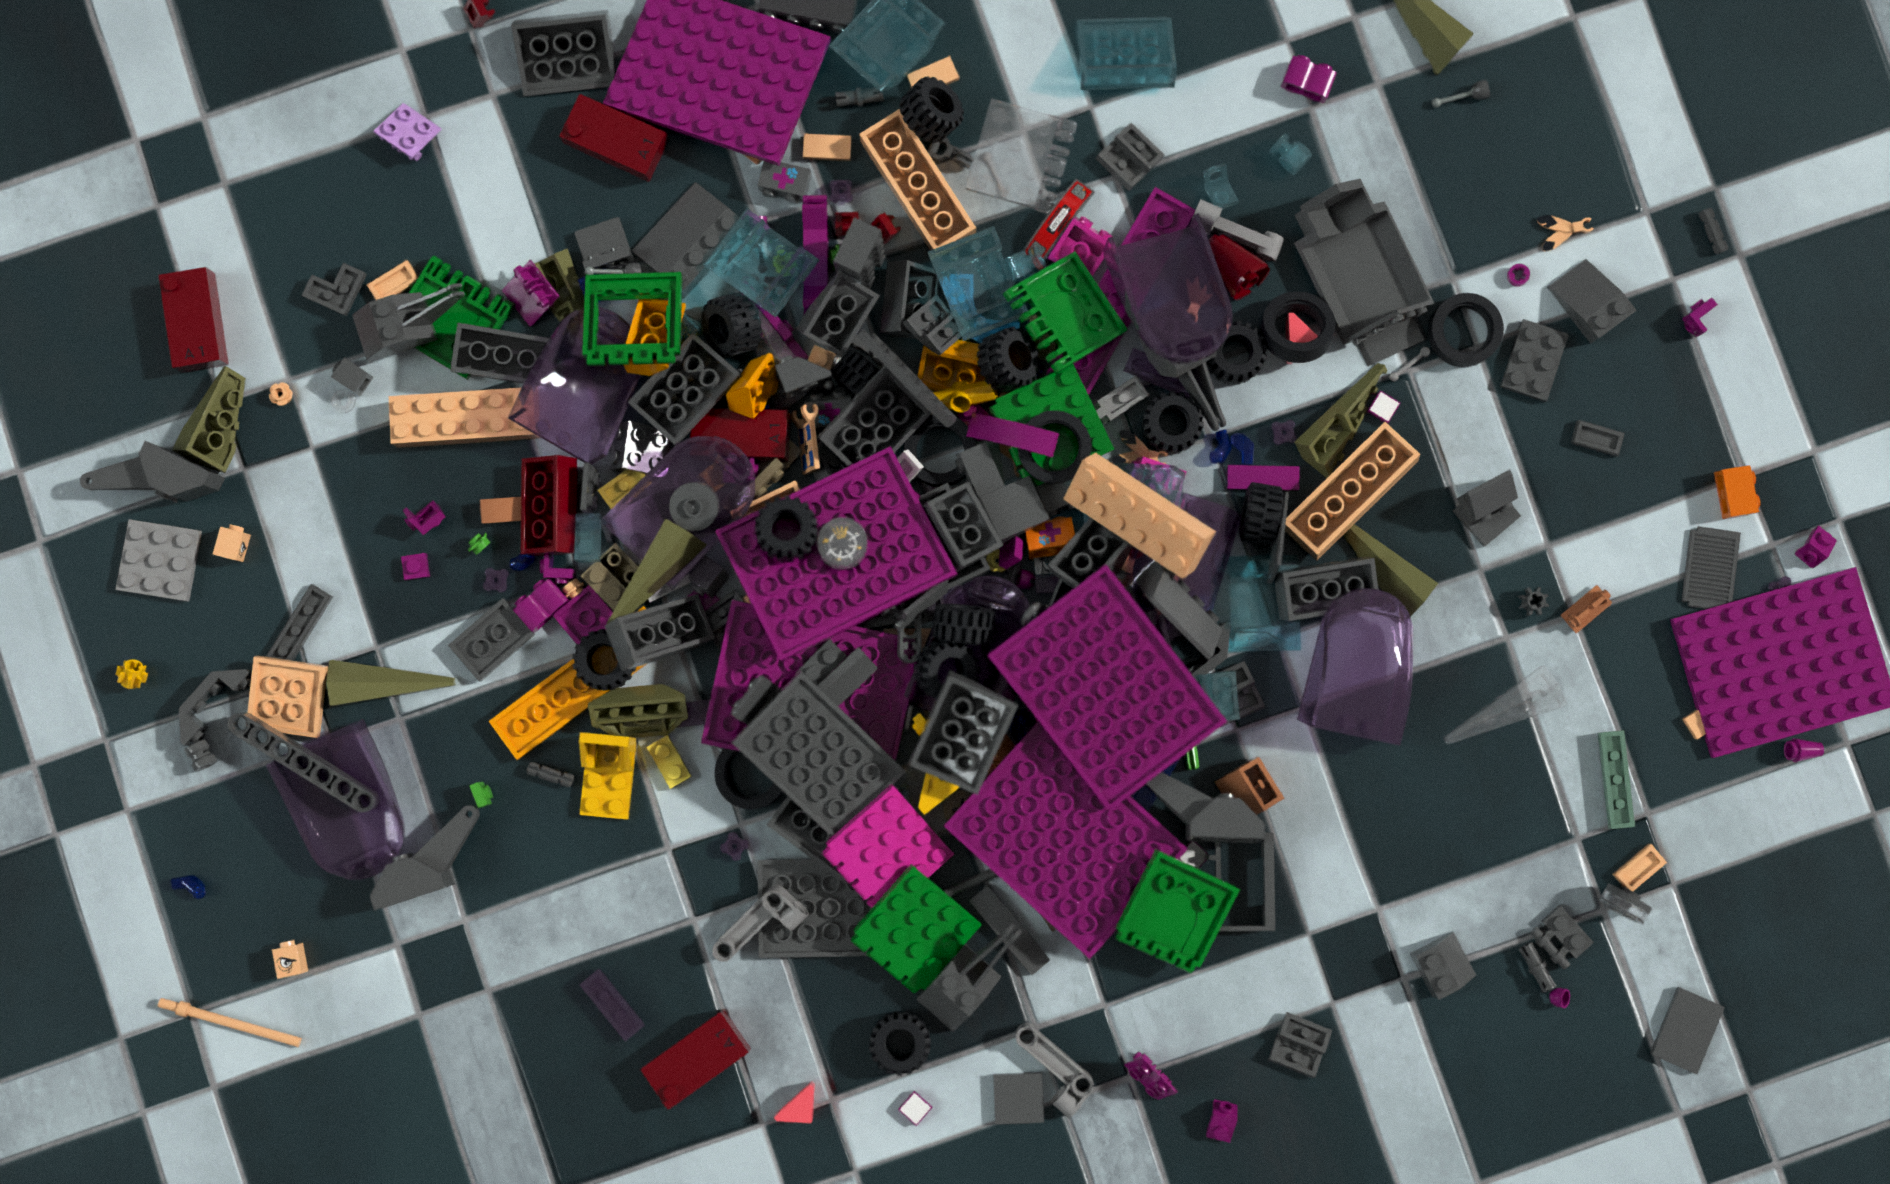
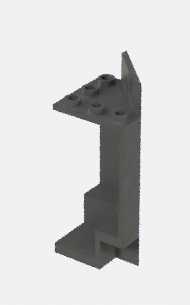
M1356 179L1337 183L1301 205V211L1296 213L1295 217L1305 237L1294 244L1320 298L1328 304L1334 314L1335 329L1343 345L1352 342L1354 346L1357 345L1369 367L1427 340L1428 338L1418 317L1428 312L1427 307L1434 304V301L1385 201L1373 204L1362 180Z

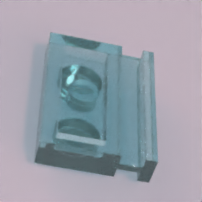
M1236 671L1199 674L1201 688L1227 721L1240 719Z

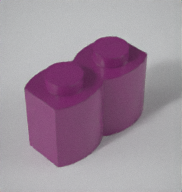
M1292 56L1280 87L1289 92L1303 95L1310 100L1325 103L1337 72L1332 70L1333 68L1330 65L1324 63L1317 65L1310 62L1311 60L1306 56Z
M550 578L547 580L541 579L533 586L535 591L531 595L527 596L525 594L515 602L516 607L513 611L534 633L542 628L553 617L554 613L570 601Z

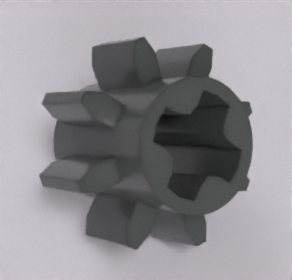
M1530 587L1525 588L1526 595L1518 596L1522 600V605L1518 608L1527 610L1526 616L1532 615L1533 611L1537 615H1542L1541 608L1549 607L1545 599L1549 595H1543L1540 592L1541 587L1535 588L1534 592H1532ZM1533 598H1536L1537 602L1534 605H1531L1530 601Z

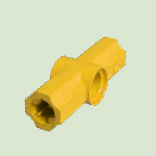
M957 381L949 389L933 392L949 410L959 413L967 411L971 405L994 401L998 398L997 390H993L991 384L987 385L985 381L971 384Z

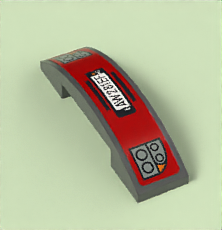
M1075 179L1037 228L1021 252V255L1040 268L1072 219L1077 217L1079 212L1084 209L1095 194V191L1078 179Z

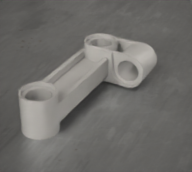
M1200 199L1192 218L1191 229L1204 235H1210L1211 232L1218 235L1223 234L1237 243L1257 250L1256 255L1259 258L1269 262H1276L1284 242L1282 236L1266 231L1263 235L1220 217L1221 207Z
M774 885L717 940L712 948V954L716 960L726 962L772 917L777 918L785 927L793 931L809 913L784 887ZM770 894L778 895L781 902H772ZM720 944L728 945L730 952L722 951Z
M1022 1023L1016 1029V1041L1019 1046L1023 1047L1065 1083L1053 1096L1050 1103L1070 1119L1092 1093L1094 1088L1092 1076L1042 1034L1033 1024ZM1023 1030H1030L1034 1036L1031 1040L1024 1041L1020 1038V1033ZM1080 1078H1085L1089 1081V1085L1084 1089L1076 1086V1082Z

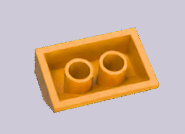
M638 300L626 344L667 343V300ZM682 303L681 322L686 308L685 303ZM654 356L653 364H633V357H630L629 365H624L627 373L651 376L668 369L670 363L658 364L657 356Z
M957 340L941 355H937L926 346H923L918 378L932 391L949 389L957 381H964L969 384L985 381L984 376L980 374V367L977 365V361H979L977 351H980L978 348L979 344Z

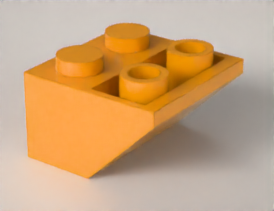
M770 353L751 360L741 373L742 376L727 392L729 410L755 419L759 411L764 410L767 400L778 389L776 367L773 354Z

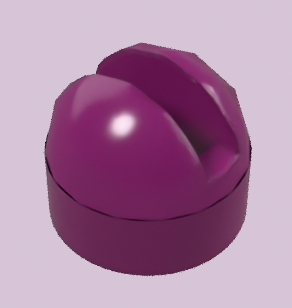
M1021 569L1017 577L1016 587L1030 589L1034 586V584L1030 583V579L1035 580V576L1032 572Z
M1555 988L1549 994L1550 1002L1556 1007L1566 1008L1570 1002V991L1565 988Z

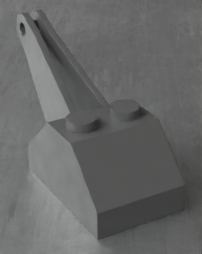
M452 284L426 296L421 292L386 296L367 303L352 316L366 360L373 362L438 340L433 322L465 297L464 292L460 291L463 288L462 284Z
M1176 299L1135 321V330L1151 364L1162 376L1178 377L1189 395L1194 398L1195 404L1198 403L1200 405L1199 410L1203 412V416L1213 431L1219 430V426H1226V420L1205 363L1216 356L1217 347Z
M145 441L138 453L139 457L84 473L80 478V485L91 491L156 490V495L177 503L179 499L188 502L219 491L225 478L165 448Z
M1160 772L1144 784L1186 824L1185 841L1258 844L1265 839V823L1240 798H1234V794H1219V797L1213 799L1163 772Z
M474 805L463 807L414 856L413 853L392 858L393 863L385 866L370 895L374 910L386 908L455 885L452 871L449 869L480 816L479 809ZM468 811L472 812L471 817L468 816Z
M1013 924L976 953L965 944L929 986L917 997V1000L952 1032L970 1017L1001 978V975L992 967L1004 951L1020 935L1021 931L1018 929L1010 937L990 964L986 963L983 958L1015 927Z

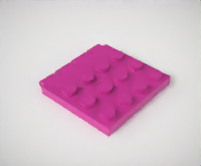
M892 784L826 842L828 847L822 852V855L832 866L839 864L836 870L848 883L853 882L852 888L863 900L868 899L867 904L871 908L910 864L914 865L929 878L954 855Z

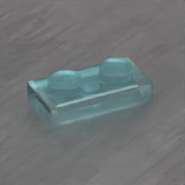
M600 513L576 514L574 560L576 563L600 562L602 519Z

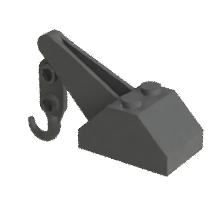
M1090 517L1048 564L1049 571L1059 578L1049 606L1043 605L1040 602L1033 603L1025 612L1022 618V625L1026 626L1031 616L1035 619L1105 564L1117 576L1133 545Z

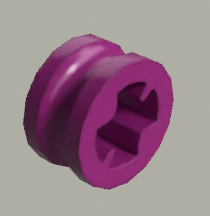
M1524 264L1513 265L1507 273L1509 283L1516 287L1524 285L1530 277V270ZM1514 270L1515 272L1521 270L1524 280L1521 278L1518 281L1515 280V274L1512 272Z

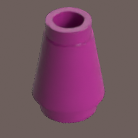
M1793 738L1785 743L1784 754L1788 760L1800 762L1822 757L1824 746L1821 742Z

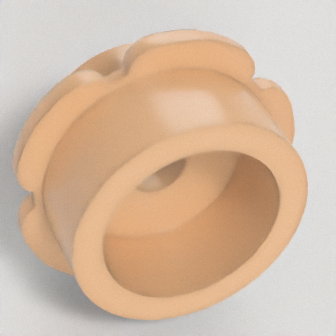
M281 382L271 386L269 399L272 403L283 406L290 402L292 390L289 389L288 384Z
M576 578L565 585L562 591L567 598H574L581 593L584 583H580Z

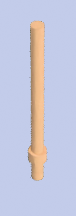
M161 998L158 1003L159 1008L176 1012L175 1014L185 1018L191 1016L295 1047H299L302 1038L192 1007L191 1003L180 1001L178 1003Z

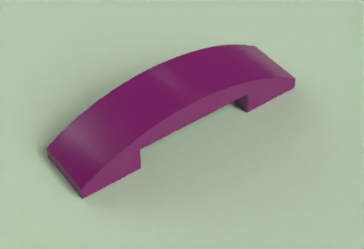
M972 413L966 436L1053 457L1059 434L1014 421Z

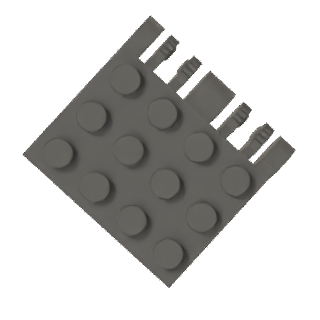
M863 329L857 335L868 349L945 427H950L955 423L956 416L874 332L869 335Z

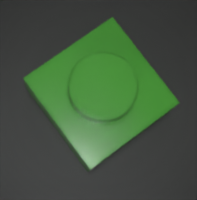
M484 782L470 785L478 808H484L492 804L491 798H493V795L488 785H485Z

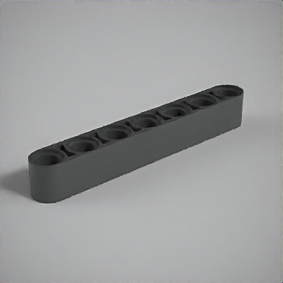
M244 712L234 714L229 718L227 722L228 729L232 734L356 811L367 812L378 806L379 795L375 790L256 716ZM241 717L246 721V728L244 730H241L238 726V720ZM261 730L267 734L265 743L261 742L258 738ZM281 743H284L288 748L285 756L279 752ZM301 756H305L308 759V767L306 769L301 767L299 763ZM322 769H326L329 773L327 781L322 780L320 777ZM343 781L347 782L350 786L348 794L341 791L340 786ZM363 794L370 797L371 803L368 807L364 806L361 802Z

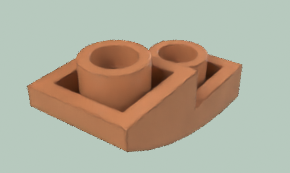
M521 497L480 500L481 524L521 521Z

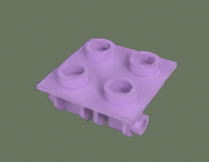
M402 103L373 133L378 135L382 141L391 144L392 148H397L398 152H403L409 156L411 161H418L422 156V153L419 151L441 131V128Z

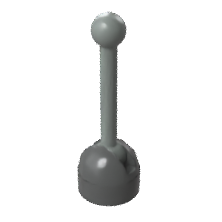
M1486 79L1473 84L1471 91L1443 99L1435 98L1432 100V106L1437 108L1443 103L1468 96H1473L1477 100L1490 98L1488 83Z
M634 262L624 264L621 269H594L591 266L585 269L586 275L641 273L640 265Z

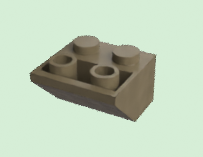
M614 543L581 577L614 611L639 566L617 543Z

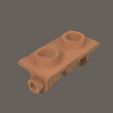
M1596 585L1560 616L1577 634L1612 604L1609 599L1611 595L1607 590L1604 589L1602 591Z

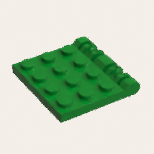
M1075 251L1003 293L1007 302H1011L1023 294V297L1010 305L1013 310L1019 309L1027 302L1032 309L1022 313L1019 317L1021 323L1037 315L1038 318L1025 326L1033 341L1040 339L1047 333L1050 334V337L1037 345L1039 350L1047 348L1053 342L1058 346L1059 349L1047 355L1045 358L1049 363L1062 354L1064 355V357L1051 365L1055 374L1065 370L1070 365L1123 335L1128 330Z
M432 256L409 293L421 292L424 296L432 294L449 285L460 283L463 272L456 271L449 283L445 284L442 281L449 273L451 265L448 263L443 264V260ZM468 275L461 282L463 288L460 291L464 292L465 297L433 322L438 340L415 347L416 350L448 369H451L457 323L500 330L505 320L509 318L515 308V303L508 299L503 301V296L500 294L494 297L488 309L482 306L490 296L491 289L484 287L478 295L482 284ZM456 373L466 380H469L471 375Z

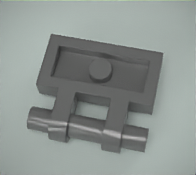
M1560 905L1541 921L1547 928L1543 933L1538 927H1535L1530 932L1536 939L1535 943L1539 947H1543L1550 955L1551 961L1554 964H1558L1563 970L1570 965L1565 958L1568 952L1573 958H1577L1594 943ZM1553 936L1561 943L1558 949L1550 941Z

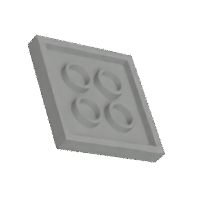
M129 519L115 590L189 602L202 531Z

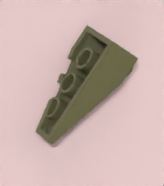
M224 366L182 428L172 451L191 462L226 473L236 451V444L234 442L236 430H239L240 423L237 420L239 407L242 406L246 378L229 367Z

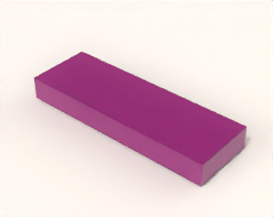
M1227 465V490H1247L1251 482L1279 486L1282 488V491H1299V466Z

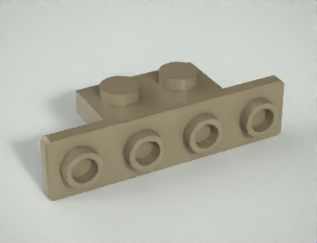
M790 440L789 463L780 462L777 458L772 462H759L757 464L758 476L756 479H753L750 485H737L720 502V505L732 516L731 511L764 496L768 491L767 489L773 483H777L784 476L786 469L802 454L801 449Z

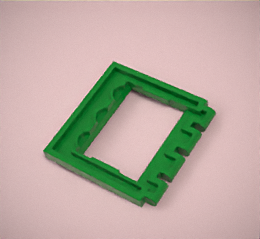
M682 273L586 275L582 355L584 359L587 358V365H605L606 358H609V365H629L630 357H633V364H653L654 356H657L658 364L675 363V356H680ZM668 298V305H666L667 343L597 345L599 300Z

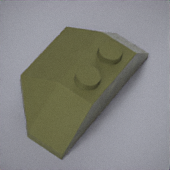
M664 684L616 688L588 703L592 726L597 729L600 728L613 736L638 738L669 735L682 721L688 718L685 694Z

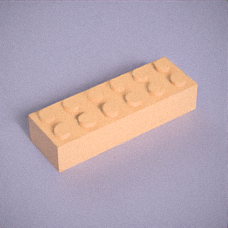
M900 109L859 134L860 142L935 259L976 235L974 223L918 136L904 122Z
M533 387L388 396L391 444L397 448L540 438L538 393Z
M1384 422L1286 518L1285 532L1317 561L1418 462L1420 453Z
M1097 453L1082 460L1063 498L1182 579L1195 571L1216 532Z

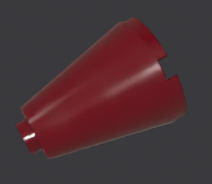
M1223 234L1219 236L1214 235L1207 242L1206 252L1228 292L1235 300L1249 295L1252 292L1249 288L1254 284L1259 286L1270 272L1266 262Z

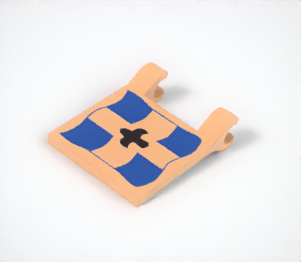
M806 404L801 407L803 419L797 418L796 411H793L791 414V419L798 428L799 446L802 451L801 464L803 475H808L820 469L815 429V418L819 411L817 404L812 405V413L807 412Z

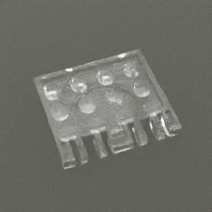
M991 98L966 184V190L1048 214L1054 206V203L1050 201H1056L1057 195L1053 192L1039 189L1041 182L1052 187H1060L1061 181L1043 174L1045 172L1048 175L1062 177L1067 162L1066 159L1049 153L1052 152L1056 155L1068 157L1070 152L1065 147L1052 144L1053 139L1072 143L1073 136L1070 134L1075 133L1077 123Z

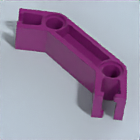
M803 195V315L829 283L827 195Z

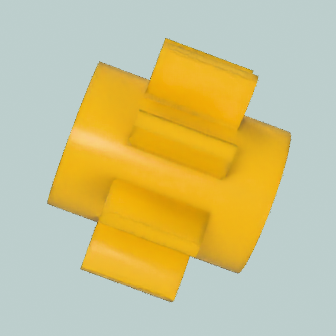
M124 660L123 666H117L115 674L118 676L117 683H121L127 689L140 688L141 682L146 683L148 673L145 672L147 666H143L138 660Z

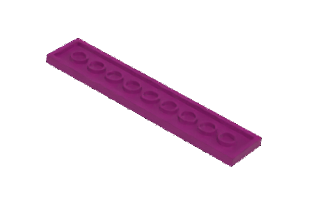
M1156 187L1150 194L1098 284L1127 329L1196 211ZM1124 334L1074 363L1088 395ZM1062 354L1061 356L1056 358L1052 362V364L1055 363L1057 360L1061 359L1062 357H1064V355ZM1051 366L1045 376L1054 372Z

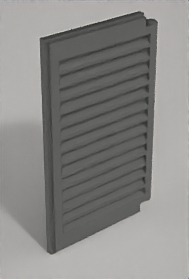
M1285 492L1283 495L1280 525L1276 539L1271 545L1267 577L1269 584L1273 583L1281 566L1288 492Z
M1697 526V531L1690 529L1681 600L1682 602H1688V607L1707 609L1733 601L1741 532Z

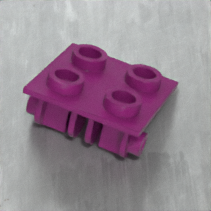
M530 259L523 267L519 265L514 268V277L501 291L511 302L515 303L514 307L531 327L557 300L559 295Z
M1138 1051L1132 1057L1134 1060L1124 1064L1128 1069L1129 1075L1133 1079L1140 1081L1146 1087L1145 1091L1152 1098L1160 1100L1178 1092L1171 1085L1172 1081L1164 1073H1161L1160 1069H1155L1156 1064H1151L1152 1061L1145 1053L1142 1054Z

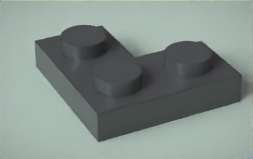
M343 263L333 284L311 275L302 296L347 317L367 274Z

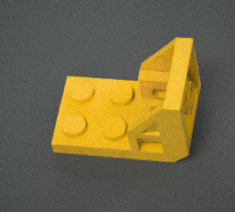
M919 713L912 718L915 722L912 727L920 736L926 720ZM926 773L918 806L925 815L959 787Z
M580 733L581 767H584L579 815L629 819L636 738Z

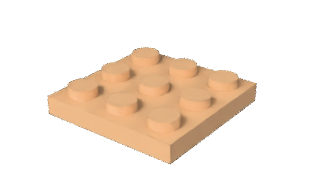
M254 656L248 713L256 716L281 733L313 738L320 737L328 666Z

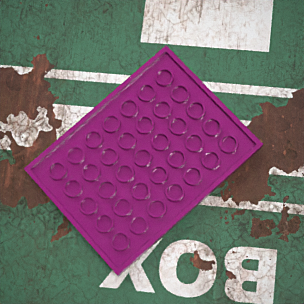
M647 0L603 104L626 115L780 166L831 39L828 35L722 0Z
M891 446L789 495L790 499L794 500L797 497L800 498L801 503L806 502L809 505V509L814 511L815 519H817L818 535L816 536L815 546L811 547L809 554H803V558L800 560L794 558V562H788V559H783V562H779L776 557L771 559L768 557L767 552L764 553L761 550L755 532V520L759 516V510L715 531L781 662L957 576L952 562ZM782 518L775 522L772 527V534L783 541L792 540L801 532L800 523L792 518ZM835 521H850L858 525L865 533L867 552L861 563L854 568L837 570L828 566L820 557L818 551L819 536L827 525Z
M1106 564L988 654L989 658L1108 811L1228 722Z
M1856 567L1670 619L1696 710H1699L1706 733L1704 737L1711 758L1890 708V678Z
M732 600L701 743L740 751L731 741L747 725L732 716L731 713L735 702L748 691L750 682L762 675L783 689L796 675L795 672L826 640L781 662L752 604ZM854 626L829 638L847 655L831 672L858 647L877 666V670L838 707L896 761L915 674L914 664H917V661L907 664L899 660L897 656V635ZM903 638V643L908 642V649L904 650L903 653L908 655V659H910V656L914 655V650H910V642H915V639Z
M1039 721L983 781L978 794L973 793L944 825L949 832L1089 959L1115 932V927L1155 849L1177 859H1180L1188 850L1186 846L1130 796L1108 811Z

